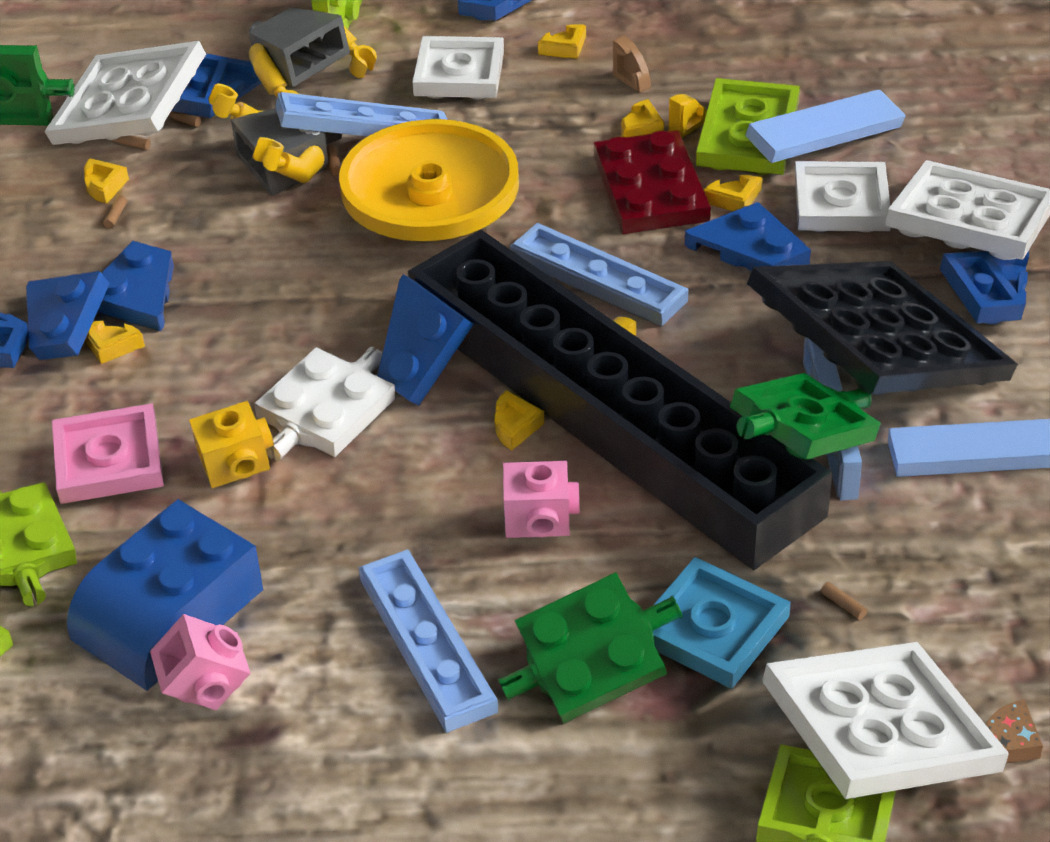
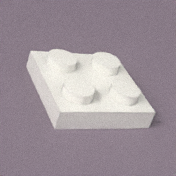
M422 36L413 77L414 96H427L433 99L444 97H469L475 100L497 98L504 55V38Z
M795 161L794 176L798 230L815 232L859 231L864 233L890 231L891 227L885 226L890 207L885 162Z

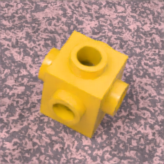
M248 400L189 419L196 449L211 488L248 478L270 469L266 449L274 446L273 438L265 417L256 419Z

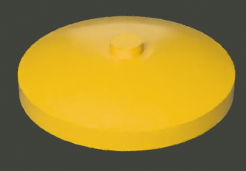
M446 119L409 121L379 130L360 141L350 150L344 158L339 172L341 198L345 209L355 221L380 235L408 241L452 239L473 233L490 225L511 207L516 199L519 188L518 161L512 148L501 137L480 126Z

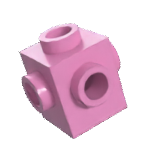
M567 461L503 463L506 538L570 536L569 514H580L579 483L568 482Z
M185 614L177 620L150 651L162 694L175 697L185 703H194L213 710H217L251 674L243 652L242 641L237 632H234L227 626L214 625Z

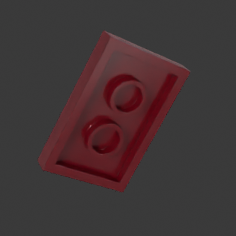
M678 130L656 131L647 135L614 137L609 140L594 142V158L622 234L710 221L711 206Z

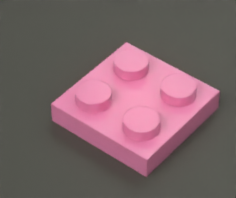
M153 403L52 420L56 490L60 504L164 487Z

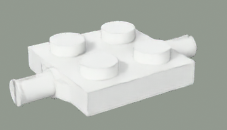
M317 347L254 403L256 418L265 417L267 423L276 427L279 431L273 438L274 446L266 449L267 456L270 459L274 458L278 462L295 445L301 444L316 447L336 457L395 400V385L371 374L380 365L382 352L379 349L375 351V347H369L356 362L351 363Z

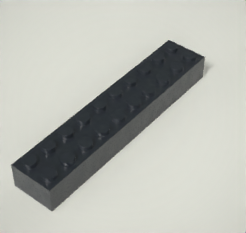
M483 230L475 232L408 270L409 278L416 281L474 324L458 347V350L530 404L543 410L546 416L753 571L828 517L832 471L814 459L806 460L790 454L786 450V446L771 435L767 436L764 434L751 439H744V436L741 437L737 431V422L742 415L730 408L731 402Z

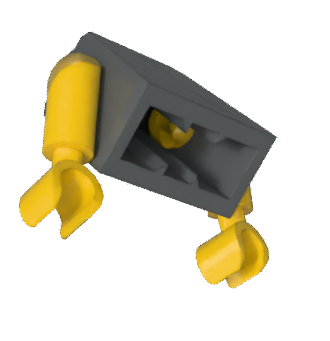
M289 8L265 22H254L249 29L248 34L252 46L249 50L251 64L268 94L275 95L276 98L278 93L281 92L299 94L293 90H286L285 87L287 85L290 87L298 85L347 54L352 57L349 64L350 73L357 78H364L367 68L373 71L376 63L375 50L366 45L357 46L355 44L357 39L344 26L342 16L338 14Z
M218 83L214 85L208 98L209 103L213 105L214 113L220 118H228L230 115L236 155L271 196L300 182L307 183L316 174L326 170L328 166L326 144L342 139V134L281 127L276 108L258 111L240 101L235 104L238 97L235 90L224 84Z

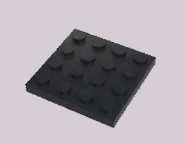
M892 261L753 267L747 285L762 297V301L767 307L782 314L793 324L792 328L795 332L809 338L824 351L823 355L828 361L841 366L855 379L856 385L869 394L882 395L884 393L900 391L916 392L920 389L952 388L960 385H985L991 382L1010 381L1018 366L1017 362Z

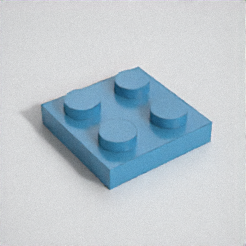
M694 557L655 603L662 602L673 595L683 615V618H679L653 631L655 647L659 653L732 689L789 618L791 602Z

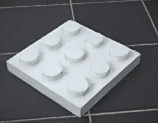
M193 41L96 55L74 87L73 97H67L44 131L52 145L64 143L80 144L89 140L105 138L107 140H114L121 136L138 134L148 136L159 132L206 55L201 43Z
M926 160L889 207L885 226L899 229L900 233L909 237L928 236L944 240L945 244L954 248L965 249L972 247L989 251L992 256L1002 260H1013L1016 258L1023 260L1050 216V189Z
M918 642L766 664L762 680L763 684L845 799L999 773L1004 770L1009 755L1008 751Z

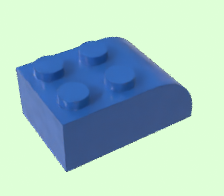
M177 499L101 560L84 577L72 598L68 610L67 629L70 640L148 691L158 682L150 651L183 614L214 625H224L264 590L256 545Z

